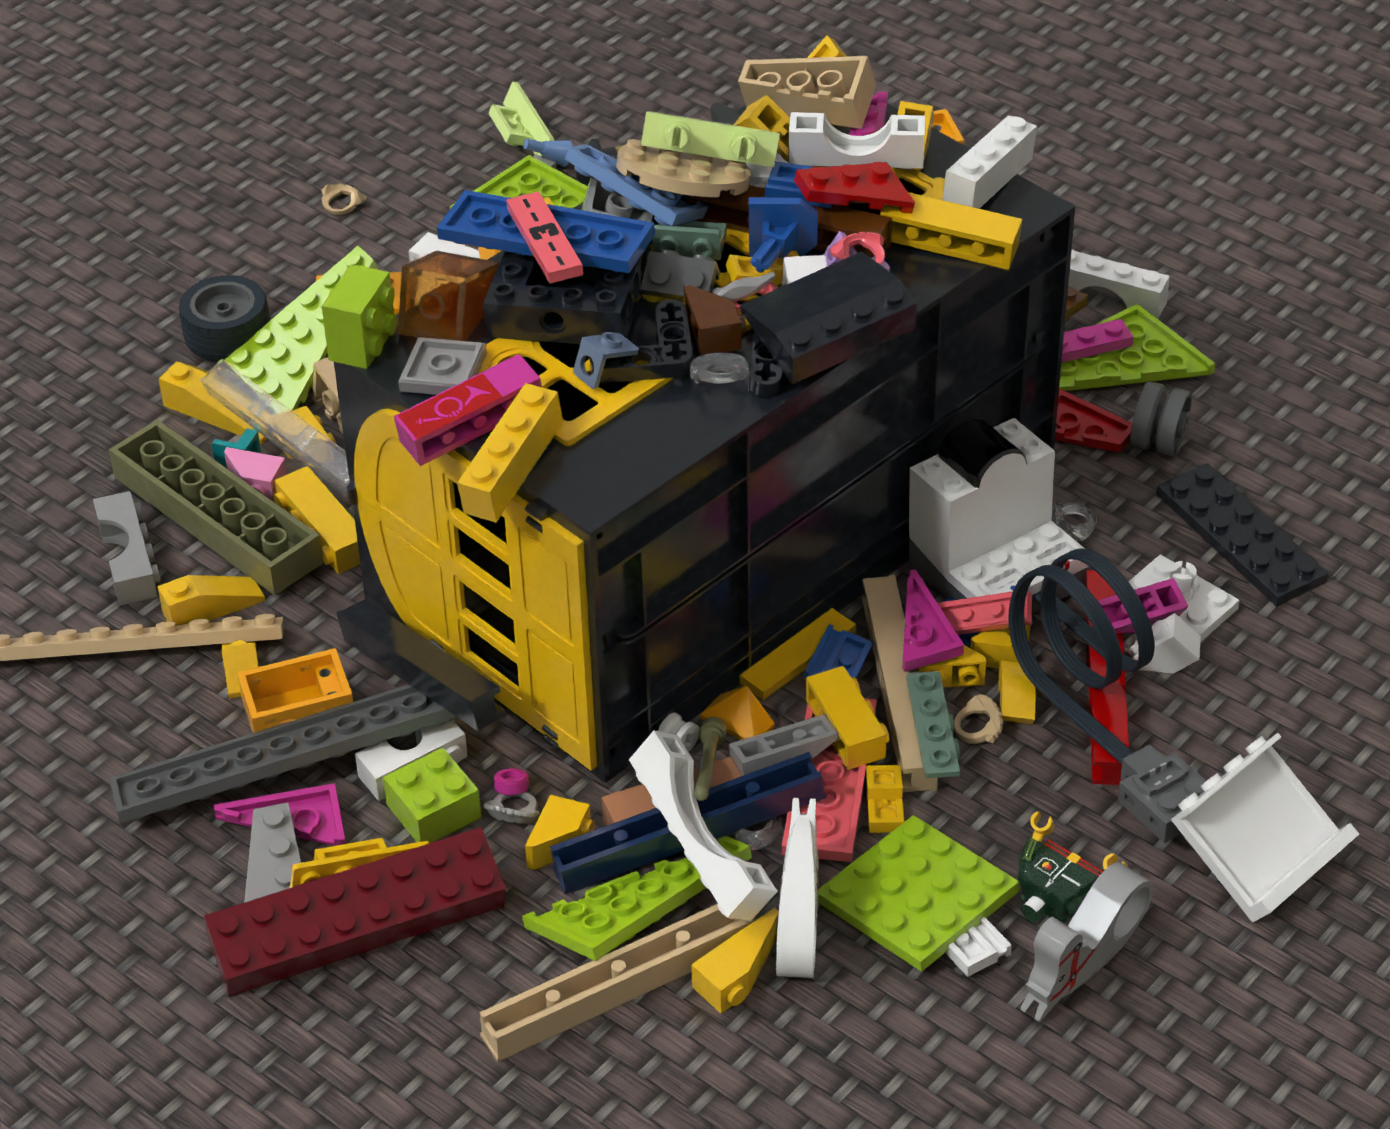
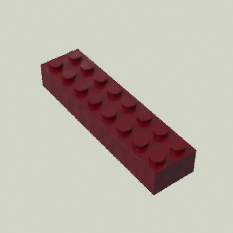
M482 827L204 915L206 934L227 995L230 997L504 907L506 887Z

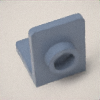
M604 332L602 335L582 337L573 372L591 389H596L599 386L607 358L637 355L639 348L620 333ZM587 356H590L594 363V371L591 376L585 369V359Z

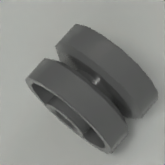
M1148 381L1141 392L1134 414L1130 445L1148 451L1156 441V449L1159 454L1175 457L1181 447L1188 426L1192 405V392L1174 388L1167 397L1164 385Z

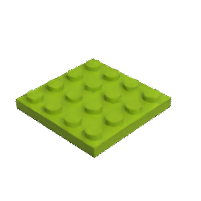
M913 815L818 889V903L922 972L948 950L950 943H955V939L964 932L968 934L969 928L972 926L977 927L983 917L988 918L1019 892V881Z

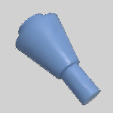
M529 138L525 139L524 149L538 152L562 167H566L570 163L565 160L569 147H573L570 140L540 142Z

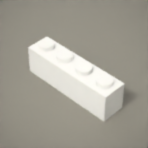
M1008 115L946 171L942 200L973 208H981L1032 160L1037 125L1026 122L1021 117Z

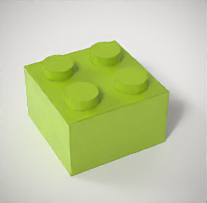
M350 264L321 307L329 361L368 369L374 358L381 354L384 343L390 335L395 333L398 324L397 315H394L393 301L395 291L391 287L390 272Z
M444 748L383 777L387 806L416 842L428 841L432 843L482 818L478 788Z

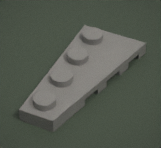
M288 802L253 809L244 903L290 888L292 865L301 863Z

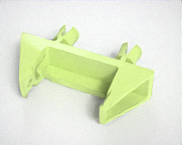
M646 111L641 146L774 167L780 134L772 131Z

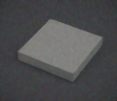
M418 337L398 381L399 390L401 392L437 395L477 375L487 354L486 344Z

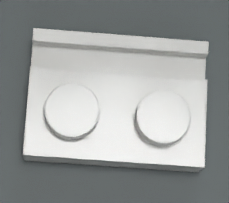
M983 917L977 927L972 926L968 929V934L964 932L955 939V943H950L945 953L968 977L998 962V957L1011 955V944Z

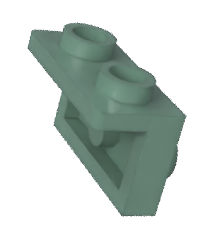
M690 221L675 226H666L658 223V225H655V235L652 238L653 252L660 253L661 250H671L677 252L680 256L693 258L694 255H705L713 260H721L727 235L726 223Z

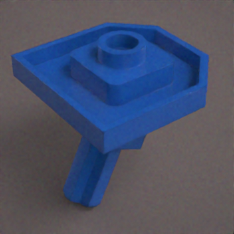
M749 197V257H752L751 265L756 268V271L762 273L764 270H768L777 257L784 259L790 251H797L799 256H803L817 245L818 211L802 198Z

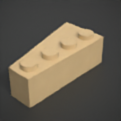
M868 56L746 60L738 80L746 107L768 95L789 117L791 112L824 113L830 124L858 129L863 127L876 88Z

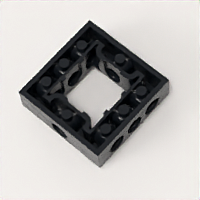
M650 243L630 273L582 266L583 275L573 278L590 279L592 282H596L593 290L576 287L558 288L543 286L542 277L544 273L534 256L518 255L505 251L483 302L487 337L581 344L582 337L602 335L604 332L620 333L627 338L642 296L640 289L649 251H651Z

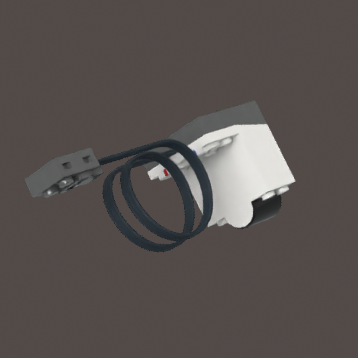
M1015 418L996 427L990 426L983 419H971L962 422L946 435L940 446L939 454L910 467L909 566L913 570L916 569L918 574L945 599L952 597L955 600L1012 592L1008 614L1009 632L1014 653L1023 672L1043 695L1122 764V781L1119 784L1118 802L1163 843H1166L1182 834L1171 821L1181 811L1178 804L1194 792L1197 796L1201 795L1204 792L1201 785L1207 780L1175 752L1163 757L1150 744L1134 753L1043 671L1031 650L1024 618L1025 600L1029 590L1032 593V614L1041 610L1046 637L1058 660L1075 678L1085 685L1095 689H1102L1116 682L1120 678L1122 670L1134 672L1151 662L1154 656L1155 642L1147 612L1133 587L1111 562L1099 553L1082 547L1051 521L1055 451ZM1086 570H1095L1109 584L1125 607L1138 641V660H1134L1121 652L1117 635L1107 614L1086 587ZM1071 595L1082 608L1093 627L1063 603L1061 599ZM1059 620L1106 660V677L1092 671L1076 656L1063 634Z

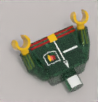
M1037 811L1030 820L1031 826L1035 831L1032 837L1028 836L1019 859L1018 881L1022 885L1021 898L1025 902L1021 906V912L1031 922H1037L1045 914L1065 923L1075 915L1090 888L1104 870L1051 839L1043 842V837L1051 834L1055 825L1050 816L1047 825L1043 828H1038L1037 824L1041 814ZM1111 853L1103 860L1105 870L1118 861L1116 854Z

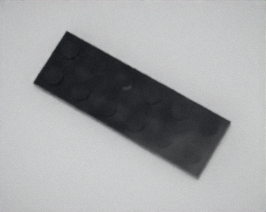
M1208 463L1157 485L1156 495L1276 607L1327 583L1329 573Z

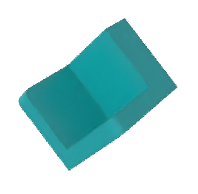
M249 428L245 430L237 443L214 439L211 444L214 460L227 468L224 453L226 447L262 453L258 431Z

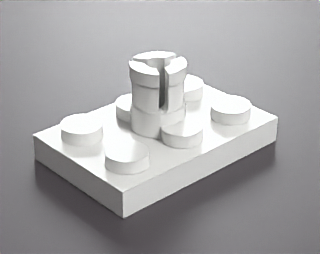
M1159 555L1128 582L1133 589H1138L1174 578L1189 606L1179 617L1201 636V643L1238 610L1239 599L1197 576V570L1191 563L1187 562L1185 569L1182 567L1183 561L1174 563L1166 557Z

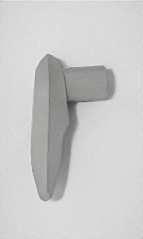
M772 271L759 277L742 278L733 281L724 288H714L711 293L733 302L741 301L762 290L775 278V274Z

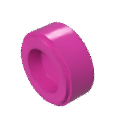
M510 768L501 770L494 776V789L496 792L504 795L524 793L529 789V775L521 769Z

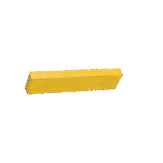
M831 608L740 675V684L743 686L747 685L754 694L765 700L807 668L829 624L834 626V630L839 632L845 630L852 634L856 632V624Z

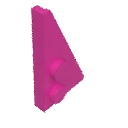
M916 569L910 571L907 581L902 669L904 672L964 655L963 642Z
M335 783L214 805L217 820L252 827L253 809L288 802L295 837L333 846L346 844Z

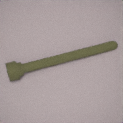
M708 717L700 726L699 737L704 746L694 793L696 799L700 801L708 798L717 746L723 744L727 735L726 723L718 717Z

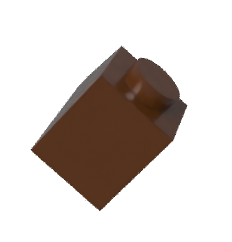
M691 285L683 286L688 323L700 357L742 350L741 335H746V322L744 315L737 313L733 301Z

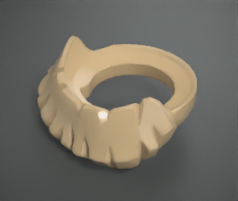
M332 184L330 186L326 185L322 189L323 207L332 215L347 214L353 211L357 205H361L367 200L364 194L349 185ZM340 194H346L351 197L350 204L343 209H333L329 206L331 200Z
M979 694L974 696L967 703L966 707L959 711L954 720V731L961 741L969 744H979L987 741L993 744L999 737L998 735L1003 729V719L1001 718L1002 713L999 712L1000 710L993 699ZM985 713L990 717V721L979 732L967 733L960 727L962 720L970 714Z

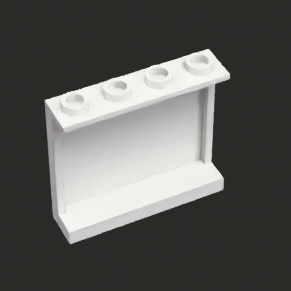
M1279 733L1268 740H1265L1263 736L1256 739L1245 748L1249 754L1244 759L1239 754L1223 767L1227 773L1222 777L1216 773L1201 785L1204 792L1199 796L1194 792L1180 802L1178 807L1181 811L1171 819L1252 923L1271 913L1359 835L1351 823L1341 829L1336 827L1271 746L1281 738Z

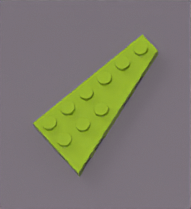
M727 836L716 839L733 856L744 861L752 858L750 845ZM687 857L674 862H669L665 859L655 863V870L639 876V873L634 871L586 890L585 898L568 903L563 899L552 904V911L536 916V913L533 911L522 915L526 929L596 961L623 942L632 939L637 933L652 923L659 921L676 907L685 904L690 898L706 889V887L702 883L701 875L695 865Z

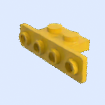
M383 838L315 849L313 861L292 865L290 888L429 844V842L422 841L387 848Z

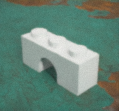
M452 719L440 726H429L416 730L417 746L412 749L398 750L384 740L376 746L367 747L355 753L358 777L379 802L386 799L383 782L384 776L441 748H444L456 763L467 757L465 733Z

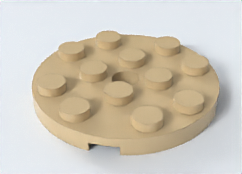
M636 139L627 140V144L619 148L616 167L623 175L631 176L634 173V175L640 176L639 183L667 192L700 197H719L721 190H730L732 195L744 193L748 190L750 184L751 170L744 162L641 146V140Z

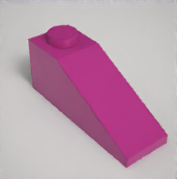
M1174 578L1134 589L1147 612L1151 626L1155 622L1163 620L1174 613L1180 616L1189 607ZM1117 595L1097 600L1107 614L1115 633H1135L1130 617Z

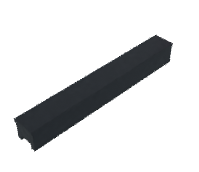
M366 599L336 612L343 638L347 643L475 730L480 731L491 723L507 716L505 709L494 701L493 696L500 693L498 685Z

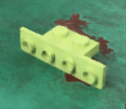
M512 82L503 102L504 106L492 104L488 113L505 142L511 146L518 147L519 145L524 146L526 138L540 142L554 141L553 136L519 83Z

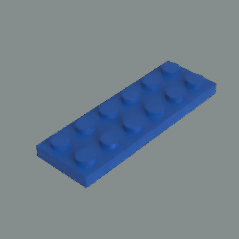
M465 190L436 227L437 236L440 240L451 241L456 244L474 245L490 250L496 249L513 252L518 255L534 256L507 210L506 199H510L508 197ZM547 204L581 261L582 266L585 267L591 266L614 272L630 273L655 235V225L653 222Z

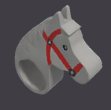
M1116 862L1104 870L1097 878L1068 926L1054 917L1047 919L1039 929L1034 940L1035 963L1029 980L1026 983L1028 994L1020 1010L1026 1013L1039 1003L1035 1020L1041 1022L1061 998L1072 993L1099 972L1125 945L1144 917L1153 896V883L1126 865Z

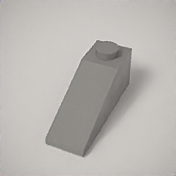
M823 714L730 743V757H732L741 775L744 776L807 752L811 754L813 759L839 739V736L831 722Z

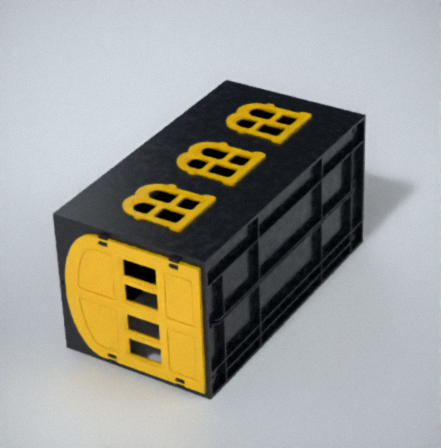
M890 104L887 107L885 124L891 115H898L899 109ZM746 105L736 111L740 116L746 110ZM831 124L838 131L849 135L850 127ZM932 128L921 171L892 168L907 192L942 200L946 171L966 154L970 148ZM1016 174L979 208L1022 219L1019 246L1009 270L891 242L890 248H887L884 261L889 265V271L902 281L917 302L915 329L794 384H791L782 371L780 392L775 396L765 398L753 394L749 388L754 329L746 318L747 332L746 335H741L742 350L700 357L690 330L693 369L689 374L675 378L611 383L600 382L596 389H591L573 372L580 344L487 337L483 302L505 251L499 252L395 314L398 318L396 331L388 337L383 345L381 354L374 358L368 369L334 362L350 481L347 485L348 502L350 505H353L365 599L498 685L500 693L493 696L496 701L543 736V740L557 751L561 749L604 783L608 782L631 765L629 759L654 730L658 731L661 723L669 714L677 713L684 722L688 723L702 713L720 694L732 691L740 685V675L831 608L839 612L864 594L863 579L887 577L909 561L910 467L937 454L952 469L963 460H973V487L979 488L981 479L984 476L985 433L987 430L1012 418H1015L1054 450L1075 206ZM583 203L573 209L581 210ZM850 203L848 206L839 205L878 215L882 211L870 209L868 203ZM653 215L652 222L654 223V225H658V222L654 219L655 216ZM727 229L721 260H713L716 261L720 270L719 280L714 281L713 289L724 288L732 283L726 268L730 254L749 257V233ZM652 239V240L650 241L651 252H653V239ZM811 249L803 256L823 255L825 251ZM545 274L542 277V285L546 287H576L593 290L596 282H592L590 279L575 278L549 283ZM779 284V285H776V286H777L778 288H780V287H782L783 285H782V284ZM756 293L747 299L737 301V303L742 305L762 296V294ZM642 294L627 335V339L635 346L658 345L655 308L658 303L669 300V298ZM674 316L668 317L669 322L675 321ZM670 336V337H667L666 339H669V340H677V339H681L682 337H680V336ZM418 337L485 343L487 354L478 374L520 354L540 377L542 388L558 392L563 423L497 522L465 514L457 482L493 430L422 466H419L399 440L394 416L435 396V394L401 392L399 390L398 381ZM763 353L759 355L760 357L765 359H773V356L770 353ZM679 354L673 355L674 360H680ZM587 356L585 359V369L591 376L590 356ZM637 361V362H634L633 364H636V365H645V364H649L650 362H648V361ZM763 373L762 380L769 381L770 373ZM505 532L507 543L498 538ZM485 547L509 565L511 589L467 557ZM463 584L513 620L515 643L466 608ZM468 628L517 664L518 677L470 642ZM603 635H604V643H605V648H604V649H603V644H602V636H603Z

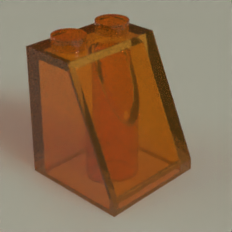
M436 250L403 265L397 334L417 338L467 341L484 315L483 302L499 262Z

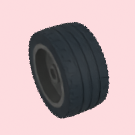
M220 275L201 280L185 291L179 303L181 329L187 347L197 356L212 361H224L270 321L268 302L263 289L253 280L240 276Z

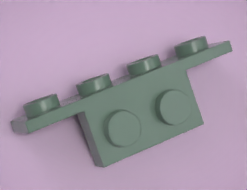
M940 671L908 673L906 682L925 777L960 776L958 763L959 742L958 739H953L954 718L953 714H948Z

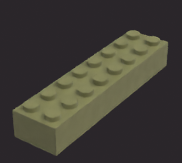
M158 419L109 449L114 478L273 595L278 594L324 563L320 535Z

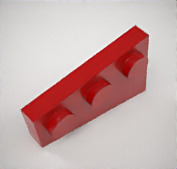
M887 162L856 165L845 164L842 166L813 167L796 170L794 182L807 201L848 206L851 201L868 203L870 209L882 210L883 205L900 206V212L912 214L914 200Z
M1059 389L1055 432L1056 441L1119 453L1128 445L1131 436V422Z

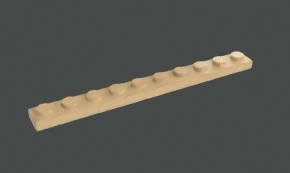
M261 614L251 620H242V617L232 616L222 619V622L209 623L207 619H196L190 621L187 625H176L175 622L168 621L158 623L156 627L143 628L141 624H131L124 626L123 630L96 627L90 629V632L77 633L74 629L58 631L57 635L46 636L42 632H30L20 638H10V635L1 634L0 661L224 644L237 640L245 642L275 640L283 638L284 621L283 617L275 618L274 614Z

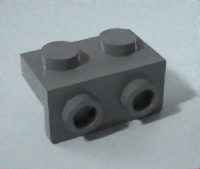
M661 250L660 253L649 251L640 290L643 295L684 301L683 286L691 285L711 293L714 281L719 280L720 270L716 261L705 255H694L691 258L680 256V254L671 250Z

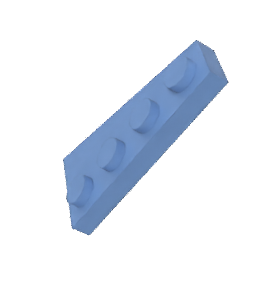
M588 144L569 147L565 160L575 165L574 169L578 173L602 182L601 186L605 190L619 193L628 199L627 202L631 206L650 212L655 216L654 219L662 225L675 226L702 219L709 207L699 201L695 205H691L681 200L683 194L667 192L639 183L640 176H636L634 173L631 176L623 175L616 167L617 159Z

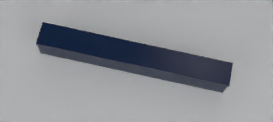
M807 752L711 787L706 800H696L709 832L717 839L792 811L793 798H799L800 807L809 804L810 798L816 799L817 802L827 798L824 791L823 776L820 771L816 770L812 762V756ZM657 808L550 846L554 864L552 866L564 894L685 850L678 838L671 833L667 820Z

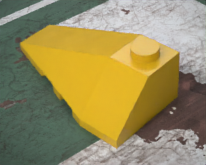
M176 361L158 378L163 406L240 436L243 435L247 428L257 430L260 444L275 431L273 417L221 375Z

